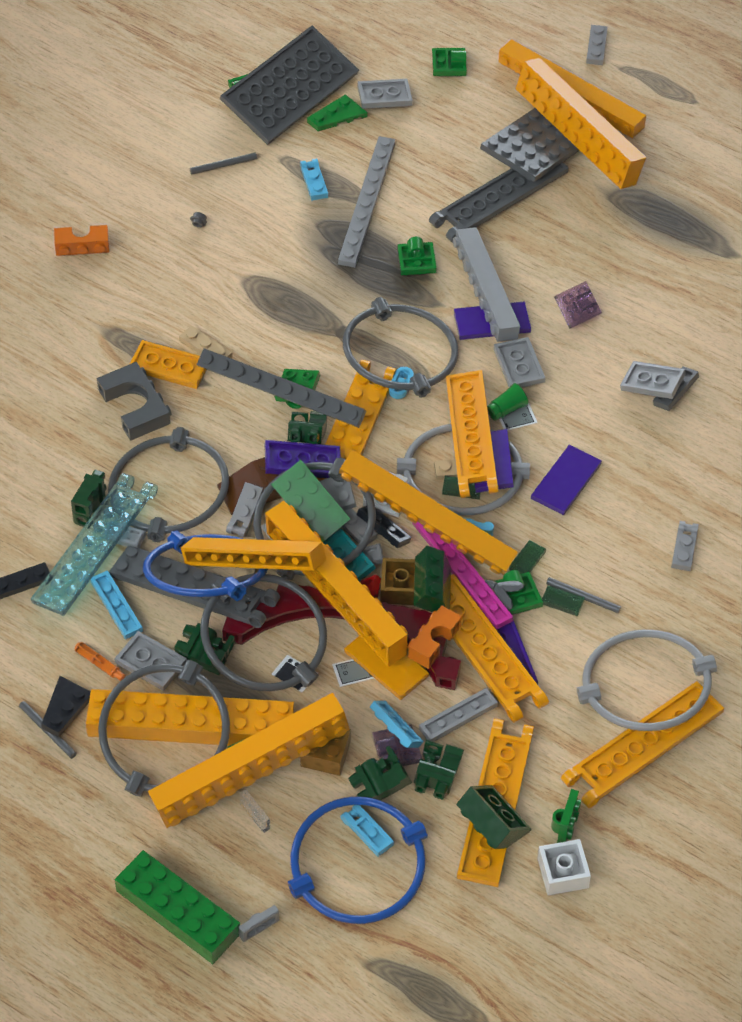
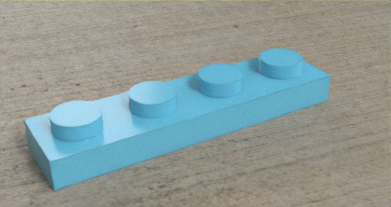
M108 570L91 577L90 582L124 639L126 640L134 636L137 631L143 632V627Z

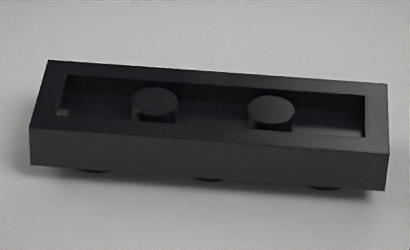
M367 506L359 508L356 515L368 523ZM375 508L376 521L374 530L396 548L408 544L412 537Z
M43 562L1 577L0 599L51 582L52 576L46 563Z

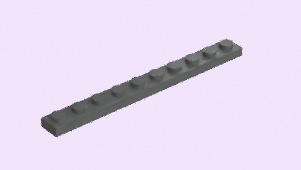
M205 348L197 363V366L357 428L360 427L366 410Z

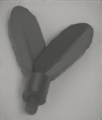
M485 580L487 585L494 590L496 596L509 610L512 609L513 604L507 592H517L524 588V584L519 581L497 583L493 580Z

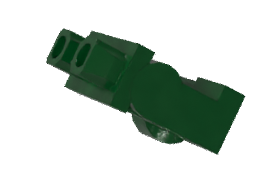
M311 411L308 422V413L292 412L291 420L288 423L287 441L321 444L327 429V416ZM297 415H302L305 418V422L295 421L294 418Z
M94 470L92 475L86 474L84 481L71 500L73 522L76 525L90 528L92 526L90 516L100 509L101 504L104 505L106 501L105 491L107 489L106 484H104V472Z
M197 623L196 627L186 624L182 634L183 637L189 640L187 643L178 640L174 647L175 652L187 658V660L194 661L203 666V669L220 675V672L212 664L204 650L201 639V624ZM208 627L212 647L215 648L214 652L225 665L235 644V637L230 635L226 643H223L222 638L217 637V632Z
M426 740L422 753L424 760L420 759L414 779L415 791L425 793L427 787L435 789L433 794L435 798L443 800L446 794L450 792L464 749L446 744L439 765L435 762L440 759L444 745ZM429 746H435L438 749H432Z
M390 746L386 747L389 755L387 759L382 757L377 761L375 758H371L355 767L356 772L348 778L351 785L356 789L364 784L366 788L357 794L358 797H368L382 801V799L412 783L393 748Z

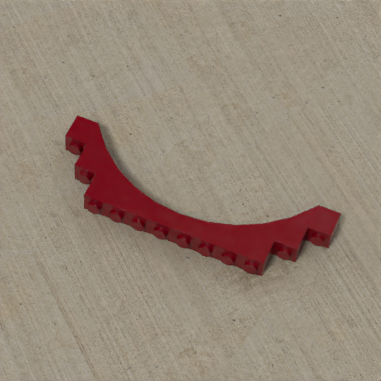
M278 584L276 591L279 593L280 599L275 607H269L264 603H260L256 610L261 611L266 616V620L261 628H255L250 624L226 617L222 629L223 641H227L229 636L232 635L235 637V644L243 645L268 629L288 622L315 618V615L309 605L298 594ZM299 585L315 600L324 618L344 619L318 589ZM381 602L383 608L387 612L392 613L398 625L404 626L407 630L408 644L412 638L415 639L418 636L420 628L423 624L426 625L429 622L432 614L426 610H416L406 606ZM436 637L433 640L440 644V654L429 669L426 668V670L429 672L435 687L455 691L461 669V660L454 657H444L447 639Z

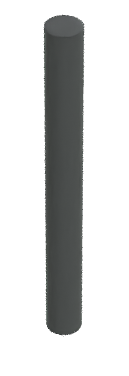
M254 152L189 168L192 175L257 159V154Z
M550 577L547 579V585L615 613H619L621 609L619 605Z
M22 701L19 707L42 729L43 719L25 701ZM43 730L71 759L76 756L77 753L61 737L58 738Z

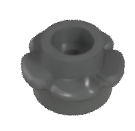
M195 212L190 217L195 227L201 228L207 223V216L203 213Z

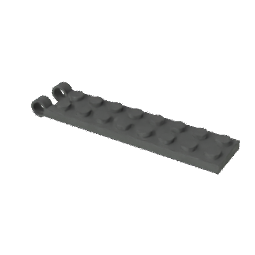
M562 162L535 182L511 168L447 207L434 212L430 216L429 222L435 228H439L445 220H448L454 227L448 230L446 238L453 243L456 230L474 228L568 173L569 167Z
M127 546L109 571L112 578L203 609L210 597L176 595L152 585L146 579L143 572L144 560L150 552L133 546ZM161 555L155 558L151 564V572L156 578L167 584L182 588L210 589L218 578L223 577ZM250 586L246 588L247 594L243 596L242 600L235 601L231 598L223 603L219 599L212 612L250 624L255 628H261L266 620V616L261 611L256 610L260 603H264L269 607H275L280 599V595L273 589L265 591Z

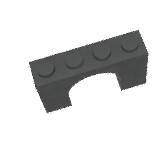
M137 362L96 378L98 391L105 402L125 394H138L147 400L141 408L121 416L122 428L130 441L171 424L170 416L172 413L169 406H165L161 394L155 391L152 380H148L145 369L143 367L140 368Z

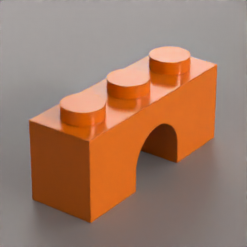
M107 225L90 226V232L84 237L75 236L72 232V227L54 228L56 256L109 253Z
M442 605L437 611H433L429 622L426 625L423 624L418 636L415 639L412 638L407 647L409 649L408 658L429 669L440 654V644L433 639L443 637L451 641L461 628L462 616Z

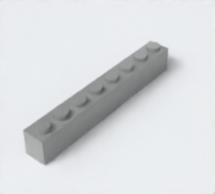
M477 227L456 230V235L453 238L454 248L458 250V257L463 262L464 271L468 273L469 283L474 287V294L479 299L480 308L484 310L485 319L490 324L492 335L495 336L497 342L518 339L520 324Z

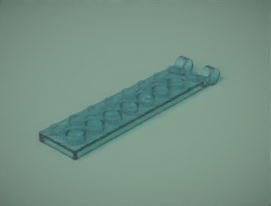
M126 473L121 474L117 483L31 597L32 603L65 616L148 500L156 496L158 486L145 482L140 492L131 490L134 485V477Z

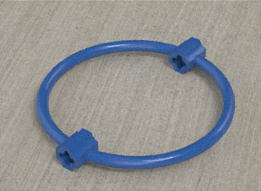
M178 530L172 531L170 536L167 537L168 542L150 552L143 563V572L146 579L163 591L188 597L229 595L235 601L242 600L243 596L247 594L246 588L260 581L268 571V569L260 568L256 574L242 582H239L232 576L227 577L222 583L221 588L189 589L167 584L156 578L151 572L152 562L163 552L174 548L182 554L181 547L193 537L243 539L220 534L184 536Z
M346 797L331 801L310 814L295 835L290 855L293 879L288 881L290 892L295 899L303 896L321 914L340 922L366 924L386 919L403 909L415 896L421 885L426 864L422 840L428 837L426 828L420 820L412 823L397 808L377 799ZM344 806H371L391 814L404 826L401 829V834L405 843L408 846L415 845L417 868L414 880L406 894L394 905L383 911L368 915H349L332 910L319 902L311 894L312 891H315L311 877L307 873L301 875L299 851L306 832L318 818L331 810Z

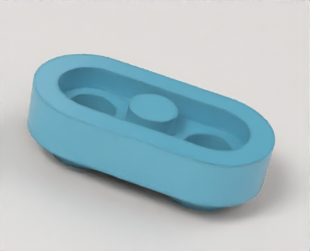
M400 367L396 370L391 381L409 383L414 373L408 367ZM389 388L390 396L395 399L404 398L409 391Z

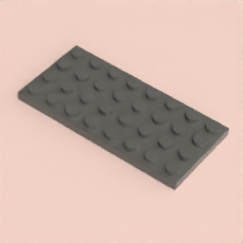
M312 25L220 96V100L268 145L356 76L359 69Z

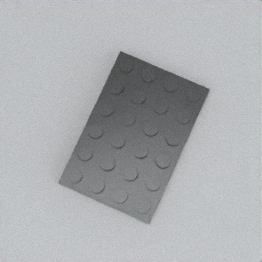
M536 108L481 143L480 146L482 151L533 182L580 151Z

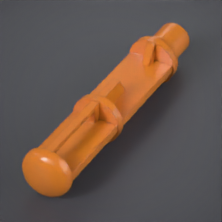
M83 642L76 644L75 652L82 655L92 664L110 675V677L117 678L120 681L126 677L119 667Z

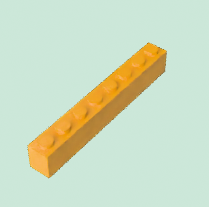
M193 537L181 547L185 564L193 566L314 571L326 561L322 542Z

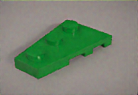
M345 94L307 117V123L319 132L336 127L341 122H353V119L358 117L362 119L367 118L368 112Z

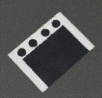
M287 655L272 672V675L282 681L295 677L292 674L293 670L301 662ZM301 683L292 686L300 692L306 689Z

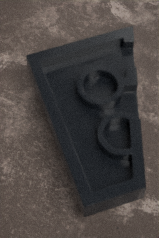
M59 676L42 721V729L59 738L87 706L91 691Z

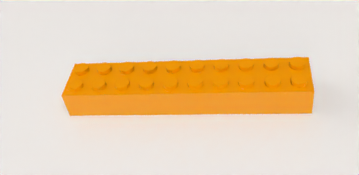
M536 58L524 61L515 89L620 189L636 185L646 157L542 59Z
M282 501L265 513L267 534L272 540L322 542L319 534L316 531L313 532L309 528L307 521L304 518H300L292 505L289 506L285 501ZM322 542L326 561L314 571H300L388 667L407 654V630L404 626L398 625L392 613L387 612L383 608L380 600L370 594L368 587L364 584L362 585L355 573L346 568L343 560L333 554L331 547Z
M91 689L86 718L88 737H99L98 726L101 710L112 690ZM122 691L114 701L107 720V738L219 745L222 732L219 708L214 698L209 696ZM223 697L230 719V734L227 746L244 740L293 714L294 702Z
M332 692L152 788L148 793L166 828L179 824L181 820L188 816L198 814L200 810L207 806L215 805L218 800L235 794L237 790L244 786L252 785L257 779L269 776L274 770L289 765L298 757L308 755L311 749L323 747L330 740L345 735L350 730L345 712Z

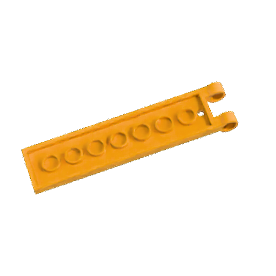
M361 359L359 364L369 372L371 362ZM387 366L383 379L391 381L397 369ZM357 372L344 402L366 410L362 423L357 428L335 420L325 445L340 446V455L344 459L348 457L352 449L362 455L388 396L389 388L377 385ZM317 478V479H318V481H321V480H324V479H327V478Z
M478 370L446 376L460 497H470L469 484L487 481L489 494L497 493L499 489L483 372Z
M452 574L450 610L462 616L461 628L452 639L504 707L510 720L515 723L523 718V713L516 703L530 695L537 708L540 709L548 705L549 700L544 691L534 681L457 577Z
M696 681L641 719L639 723L662 722L680 716L696 703L701 695L703 686ZM709 694L706 703L696 715L675 727L659 731L627 729L577 765L568 769L561 776V780L568 787H571L582 777L593 788L586 792L581 799L590 809L605 795L722 714L724 707Z
M494 718L478 786L493 785L516 811L534 726L524 724L520 738L502 734L504 720ZM471 821L467 830L457 879L498 887L507 848L494 849L489 846L487 839L474 829V824Z

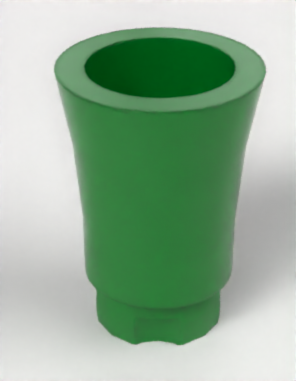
M513 383L505 392L491 401L487 406L488 414L494 421L504 418L517 409L527 406L529 403L523 389L518 384Z

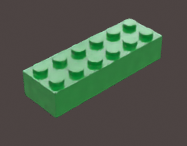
M144 850L114 879L116 892L212 965L239 937V921Z

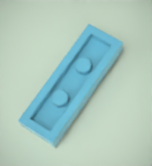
M373 701L370 708L375 712V716L387 725V729L400 739V743L404 747L419 748L424 741L387 701Z

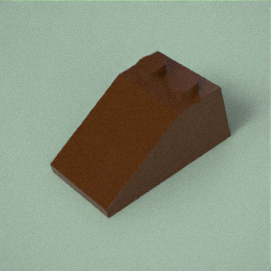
M265 457L250 462L229 476V487L224 502L231 515H233L245 482L265 489L279 475L266 473ZM220 482L219 484H217V488H218L219 492H220V488H221V483H222V482ZM274 489L266 503L282 497Z

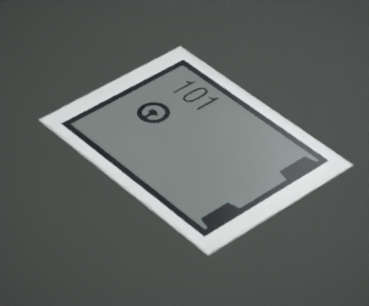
M529 403L527 406L519 408L504 418L499 419L503 429L507 430L538 423Z
M353 659L332 664L340 687L374 678Z

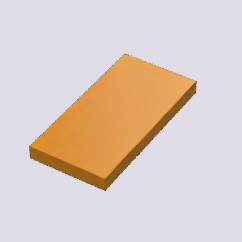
M144 340L141 341L130 364L137 362L140 368L143 367L147 376L198 389L206 372V369L197 366L200 358L199 355Z
M360 636L344 648V652L399 700H402L429 677V672L417 662L408 658L407 654L388 667Z

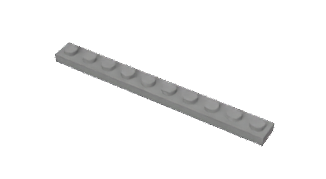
M378 137L338 258V265L356 267L395 146V139Z

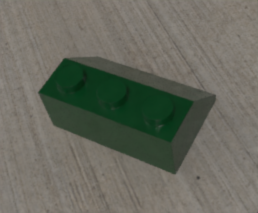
M426 546L415 556L414 606L430 612L437 611L441 605L450 609L451 566L444 551Z
M493 785L470 786L456 804L460 808L461 814L474 824V829L481 833L487 839L488 845L494 849L507 848L532 830Z

